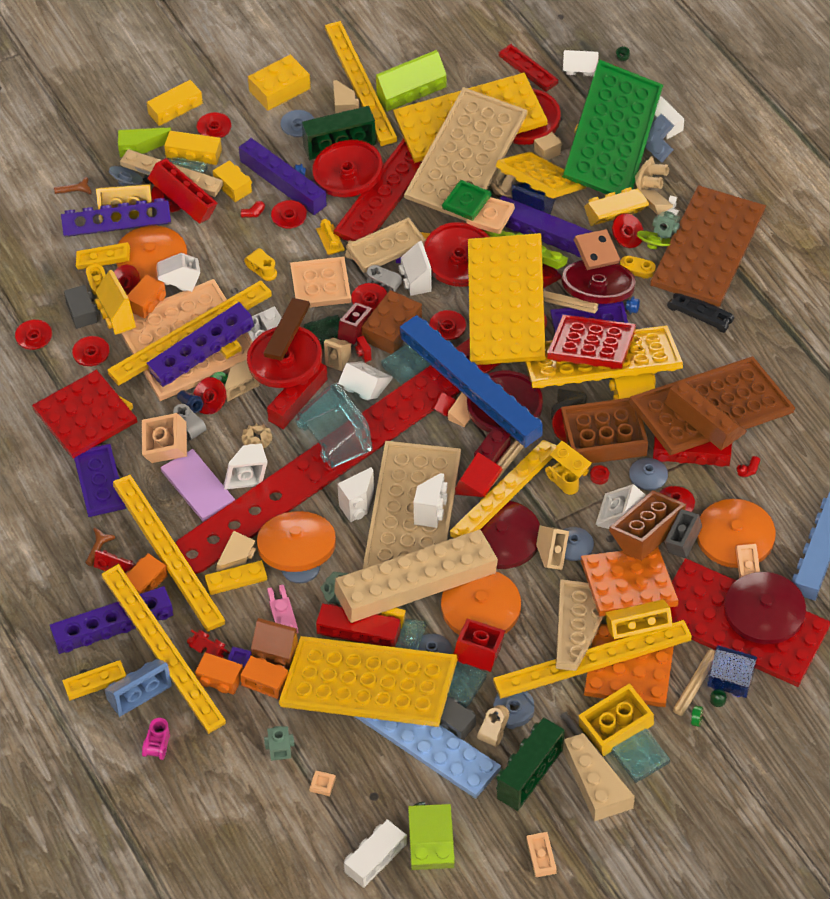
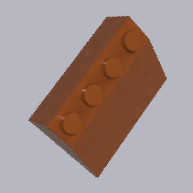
M630 398L561 407L567 445L591 463L647 456L648 439L643 420L629 403Z

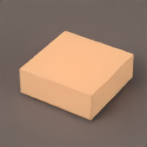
M315 770L309 788L310 792L330 796L336 776Z

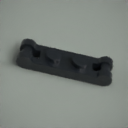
M674 293L673 299L667 303V307L670 310L680 311L716 327L722 333L727 331L728 324H731L734 320V315L730 312L680 293Z

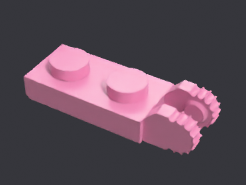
M284 584L279 585L282 599L275 600L272 587L267 588L274 622L297 629V633H299Z

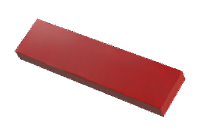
M512 44L499 52L500 58L520 73H525L529 80L545 92L558 84L559 79Z

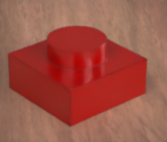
M364 336L358 337L357 346H355L358 357L361 356L365 363L371 361V348Z

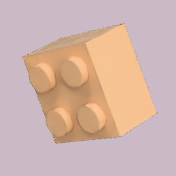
M177 413L142 420V455L151 463L187 457L186 421Z

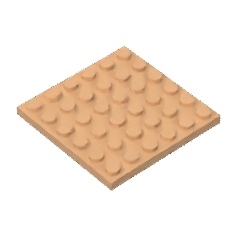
M212 279L195 286L192 292L188 290L165 298L163 301H160L154 311L149 313L145 319L133 314L136 328L120 334L133 355L227 299L216 281ZM247 332L236 338L242 347L241 352L227 360L220 351L206 358L204 362L197 364L187 373L182 374L164 387L150 373L149 368L143 371V374L159 401L177 395L182 390L186 391L196 387L200 381L211 377L215 372L228 374L231 367L235 364L247 360V352L252 344V340Z

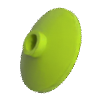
M650 231L637 232V236L647 243L648 248L657 249V247L670 245L671 239L661 238L657 233Z

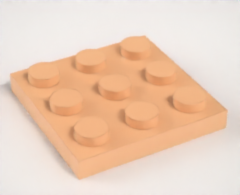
M344 257L290 263L295 298L309 301V308L351 303Z

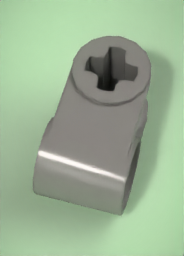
M372 265L367 269V283H372L373 280V283L382 286L387 293L390 290L396 292L403 281L398 273L378 265Z
M178 404L174 407L173 414H179L186 421L188 440L191 441L206 431L207 428L203 420L189 406Z

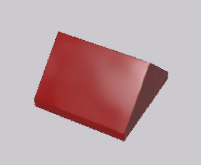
M478 452L455 487V495L485 497L503 470L502 467Z

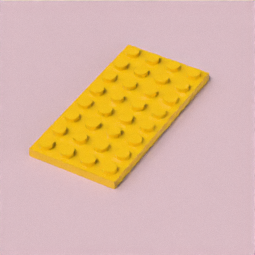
M525 73L468 88L526 109L527 116L518 133L548 125L547 118ZM461 91L393 110L394 117L414 163L423 161Z
M541 233L468 239L470 361L476 365L546 360Z
M667 325L636 329L622 369H611L602 366L594 367L587 364H574L565 361L557 362L547 359L552 340L545 341L546 360L525 361L533 388H544L552 385L562 386L568 383H582L583 381L591 380L600 381L606 378L616 379L622 376H637L645 373L654 374L660 371L683 369L681 357Z
M300 636L279 705L285 708L439 727L457 664V655Z

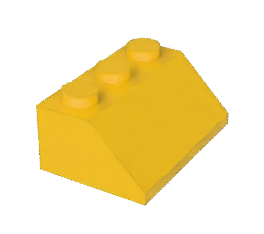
M151 184L97 188L98 209L104 205H111V208L118 207L120 203H129V206L136 205L137 201L144 200L147 203H152ZM153 208L147 211L149 217H153ZM136 210L129 213L130 219L135 220L139 217V212ZM113 213L111 216V220L114 222H118L121 219L120 213ZM99 215V224H101L103 216Z
M630 187L621 190L622 193L620 194L612 192L606 194L605 198L599 199V197L589 199V203L584 208L591 227L612 221L621 214L627 213L632 215L639 213L649 206V203L638 188L632 190Z
M110 270L95 291L97 296L95 304L97 309L100 310L103 320L105 319L108 329L112 328L114 334L117 335L136 328L129 298L113 270Z

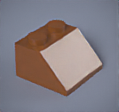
M258 618L251 646L252 656L263 658L269 663L279 664L290 669L298 645L297 629Z

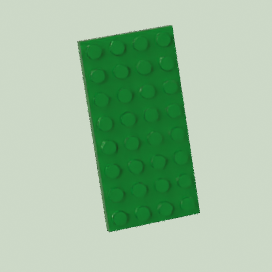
M598 60L562 177L604 194L612 192L620 194L622 193L621 190L630 187L633 190L635 176L639 170L663 84Z

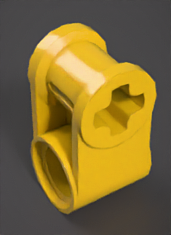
M261 248L256 249L244 258L246 266L263 280L272 281L277 277V271L274 268L276 265L275 260Z
M558 462L553 466L545 468L548 478L565 494L573 495L578 492L579 478Z

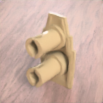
M651 156L635 176L637 188L639 190H648V188L662 189L663 178L652 176H667L669 173L668 165L655 164Z
M498 168L490 184L495 195L518 199V196L511 189L516 181V177L506 175L503 180L505 174Z

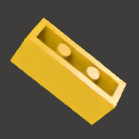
M188 80L147 101L148 114L160 126L203 104L202 92L191 80Z
M169 131L164 145L166 158L217 165L222 151L221 138L177 131Z
M664 599L605 612L608 632L613 639L673 626L670 607Z

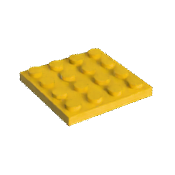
M530 151L500 159L495 166L501 169L502 173L516 177L517 181L527 183L532 189L541 190L547 197L553 199L586 188V186L563 178V168Z

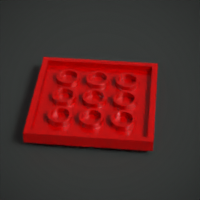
M563 315L548 350L547 359L557 362L565 361L574 364H587L594 367L602 366L611 369H622L636 331V324Z
M97 369L32 405L35 413L72 459L138 422L137 417Z

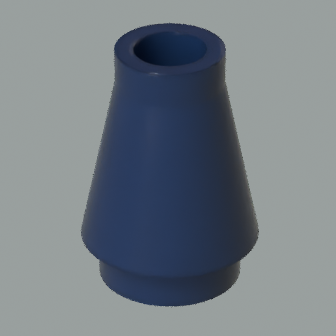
M185 390L178 393V400L182 404L189 406L194 413H198L202 409L203 401L200 396L188 393Z

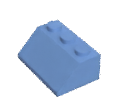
M159 659L147 662L142 668L135 672H130L125 678L111 683L105 689L107 701L119 717L172 686L168 664Z

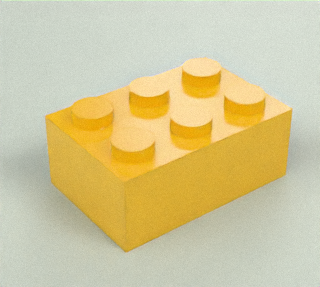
M290 54L249 75V91L269 111L311 89L310 74Z
M630 683L578 715L579 727L603 757L654 725L653 712Z

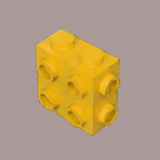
M651 373L639 374L637 376H622L609 380L610 391H614L613 400L630 398L631 396L655 389L656 385L655 375Z

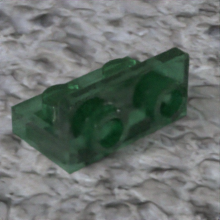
M339 315L328 316L324 319L306 323L303 327L311 331L318 338L321 349H324V341L326 339L338 338L340 318Z

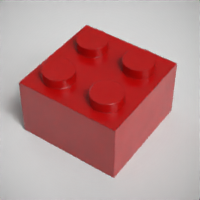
M467 618L454 650V654L457 655V661L491 672L501 650L505 630Z

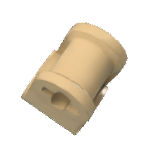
M497 705L487 711L477 739L495 747L500 744L509 718L507 707Z

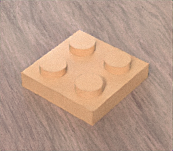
M490 197L473 221L467 219L466 221L468 224L479 229L500 234L515 206L513 203Z

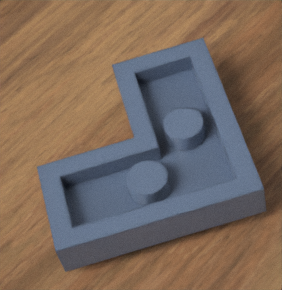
M660 114L652 123L645 146L660 162H663L674 150L663 138L675 125L663 114Z

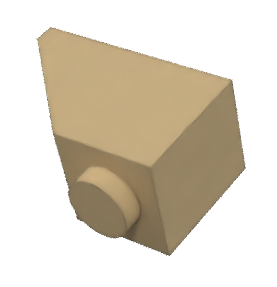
M333 80L335 114L359 108V99H355V92L339 81Z
M336 338L326 339L324 341L325 365L343 371L352 355L351 343Z
M247 360L235 364L230 369L225 384L227 402L260 386V383L251 375Z
M547 526L539 527L536 546L545 568L563 569L569 531Z
M233 531L217 563L216 571L246 564L248 558L252 559L256 552V548H254L255 540Z

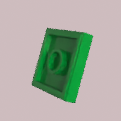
M460 179L443 202L442 209L473 221L492 196L491 191Z

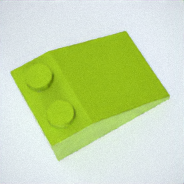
M451 804L408 806L411 870L454 868Z

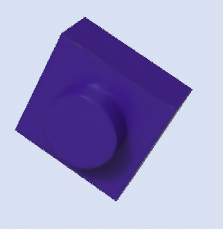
M232 647L227 660L242 664L244 669L252 653L249 650Z

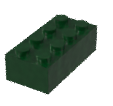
M369 106L302 121L303 146L309 160L316 159L321 151L340 141L359 140L376 145L375 119Z
M544 717L539 723L536 722L531 729V735L528 739L524 738L522 740L519 751L511 755L505 769L502 768L496 777L497 799L516 811L520 810L563 751L565 729Z

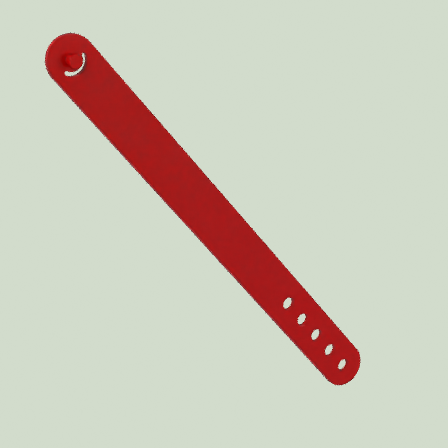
M544 314L545 330H546L547 319H546V316H545V314ZM469 338L456 347V349L463 352L470 361ZM501 363L477 366L483 373H488ZM430 365L185 534L175 544L195 574L207 570L219 561L233 531L249 538L254 537L270 519L288 513L384 446L385 441H391L434 411L431 407L439 392L454 397L461 391ZM272 493H280L282 495L279 500L274 501L270 499ZM252 507H259L261 512L257 515H252L249 513V510ZM232 521L240 523V527L237 529H230L228 525ZM210 536L219 537V541L216 544H210L207 540ZM191 550L199 553L193 559L188 558L186 554Z

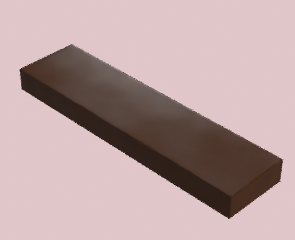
M297 298L291 299L264 351V357L283 360L310 307L309 301Z

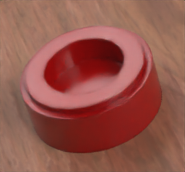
M603 465L594 466L590 471L591 481L598 485L605 484L609 480L608 468Z

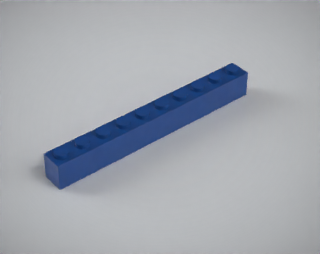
M416 315L400 326L401 339L521 445L526 448L543 436V424L539 418L534 417L525 406H521L514 396L507 394L500 384H496L487 373H483L474 362L469 361L463 352L458 351L450 341H446L439 331L431 328L425 319L422 320Z

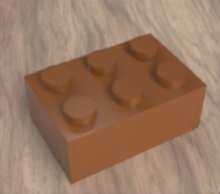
M390 290L363 324L362 336L365 337L368 344L395 355L404 343L400 335V326L416 315L422 319V304Z

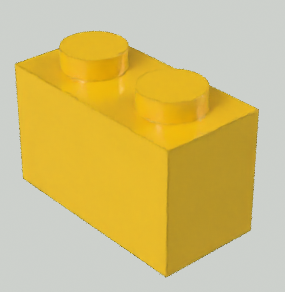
M230 160L213 170V177L223 180L221 190L234 202L252 193L251 178L245 175Z

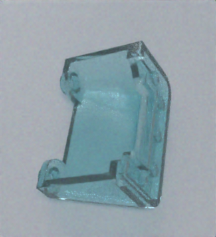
M337 382L326 387L297 414L295 419L297 426L304 431H311L322 447L320 452L322 460L327 462L331 468L373 450L366 419Z

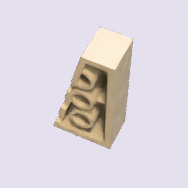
M582 733L564 739L563 753L594 822L633 809L635 796L588 738Z

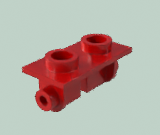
M106 550L95 551L94 567L105 572L118 564L124 573L136 566L132 560L122 557L119 559L116 555L108 553Z
M192 629L190 630L194 633V636H190L187 640L190 648L202 654L206 647V653L224 658V651L228 654L230 653L224 649L226 646L224 643L217 639L214 642L209 640L210 635L200 629L198 633Z

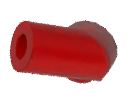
M257 201L250 209H241V218L258 217L264 211L265 204L262 201Z
M752 456L748 466L744 464L742 466L738 465L736 468L738 475L745 478L756 474L761 461L760 458Z

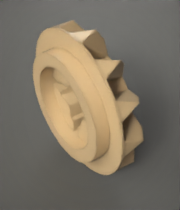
M264 424L248 425V428L243 430L242 442L244 445L262 444L264 449L272 441L271 430L266 428ZM253 433H256L257 435H260V439L257 438V437H254V434H253Z

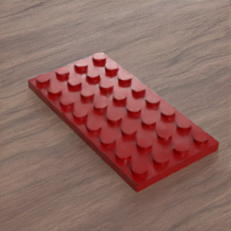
M685 558L672 580V585L678 598V606L670 607L672 623L684 620L692 636L691 640L799 687L830 629V621L806 611L802 627L790 639L776 644H759L749 641L732 629L725 616L724 605L726 595L731 585L737 580Z

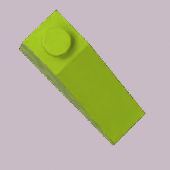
M171 127L118 130L119 156L123 157L128 149L144 154L164 146Z

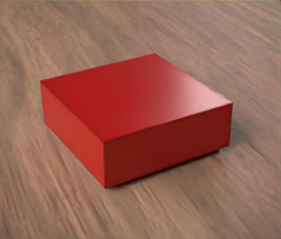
M439 392L431 409L448 417V412L456 400L443 392Z

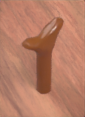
M85 177L78 184L54 187L55 194L74 191L92 194L90 187L87 185L88 177Z
M93 528L96 541L85 562L88 566H92L94 563L95 551H100L103 544L114 540V535H104L99 529Z

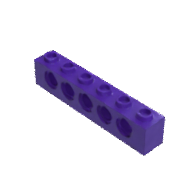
M164 198L154 199L153 203H147L144 200L137 201L136 205L129 206V203H120L118 207L111 208V205L100 206L98 210H93V207L83 208V212L66 210L64 211L65 214H61L64 237L172 224L169 201H165ZM155 208L157 210L156 216L149 217L147 215L148 209ZM133 210L139 212V217L135 220L129 218V213ZM113 213L121 214V219L118 222L111 220ZM96 215L103 216L101 224L94 223L93 219ZM79 217L85 218V224L81 227L75 223Z
M240 302L236 303L147 362L150 373L162 387L172 383L176 378L187 373L197 364L204 362L212 354L219 352L222 347L234 342L242 334L249 332L255 326L252 315Z
M164 586L139 594L148 608H153L150 611L157 621L166 620L174 616L172 604ZM119 602L49 625L59 654L71 652L73 649L82 646H89L94 642L106 640L136 628Z

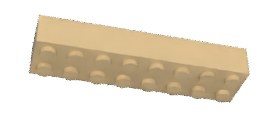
M480 529L335 578L334 593L350 623L495 574L498 559Z

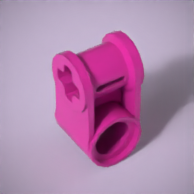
M155 718L151 721L143 743V757L149 755L164 760L170 738L169 726L165 719ZM158 729H164L162 732H156Z

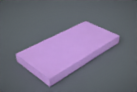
M193 449L187 452V457L174 459L161 467V472L202 522L235 501L228 490H224L223 484Z

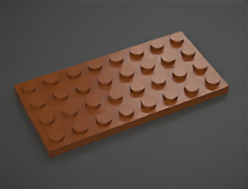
M698 185L680 221V227L677 229V233H674L670 241L671 244L667 247L651 279L650 286L672 293H680L720 307L765 212L766 205Z
M753 356L682 379L697 389L744 429L792 414L795 410L794 405ZM682 380L631 396L629 399L631 406L669 455L710 442L665 404L670 388Z

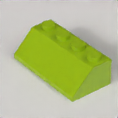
M437 50L376 74L377 97L386 112L447 87V75Z

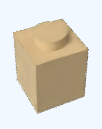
M551 132L544 137L534 140V153L546 160H550L561 155L562 142L559 137H556Z

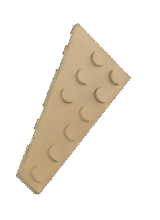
M560 579L556 669L572 671L578 669L606 617L599 616L588 583Z

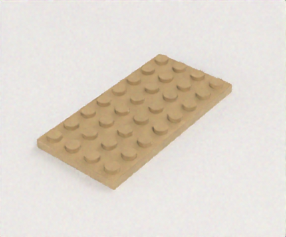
M463 87L404 194L405 199L466 221L467 218L442 209L443 202L460 179L483 189H488L498 170L495 167L498 160L504 159L527 116V110Z
M385 441L363 569L448 540L461 458L460 448ZM440 473L444 474V482H447V502L442 508L444 509L443 520L438 522L437 528L414 525V498L417 486Z

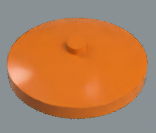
M163 226L140 227L130 231L119 241L118 244L128 242L130 245V258L127 262L116 263L117 268L125 264L134 266L139 272L140 281L146 275L158 280L157 262L179 253L187 255V247L183 238L172 229Z
M742 499L721 500L707 507L700 516L702 528L697 536V542L703 553L717 564L738 568L735 549L738 545L756 544L759 563L773 549L776 536L774 523L763 508L750 501Z
M304 511L288 512L270 519L263 525L257 536V547L260 557L269 566L287 572H301L316 568L331 557L336 547V535L331 523L320 515Z
M496 571L495 574L443 591L441 611L447 625L458 635H460L467 618L505 630L506 634L519 619L521 597L515 584L508 577Z

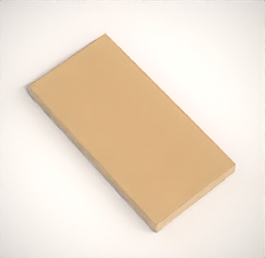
M406 218L347 244L346 249L363 273H366L367 269L372 265L381 266L402 257L419 241H422L424 246L426 239L410 218Z

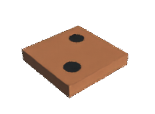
M607 229L574 237L575 244L587 270L620 262L619 255Z

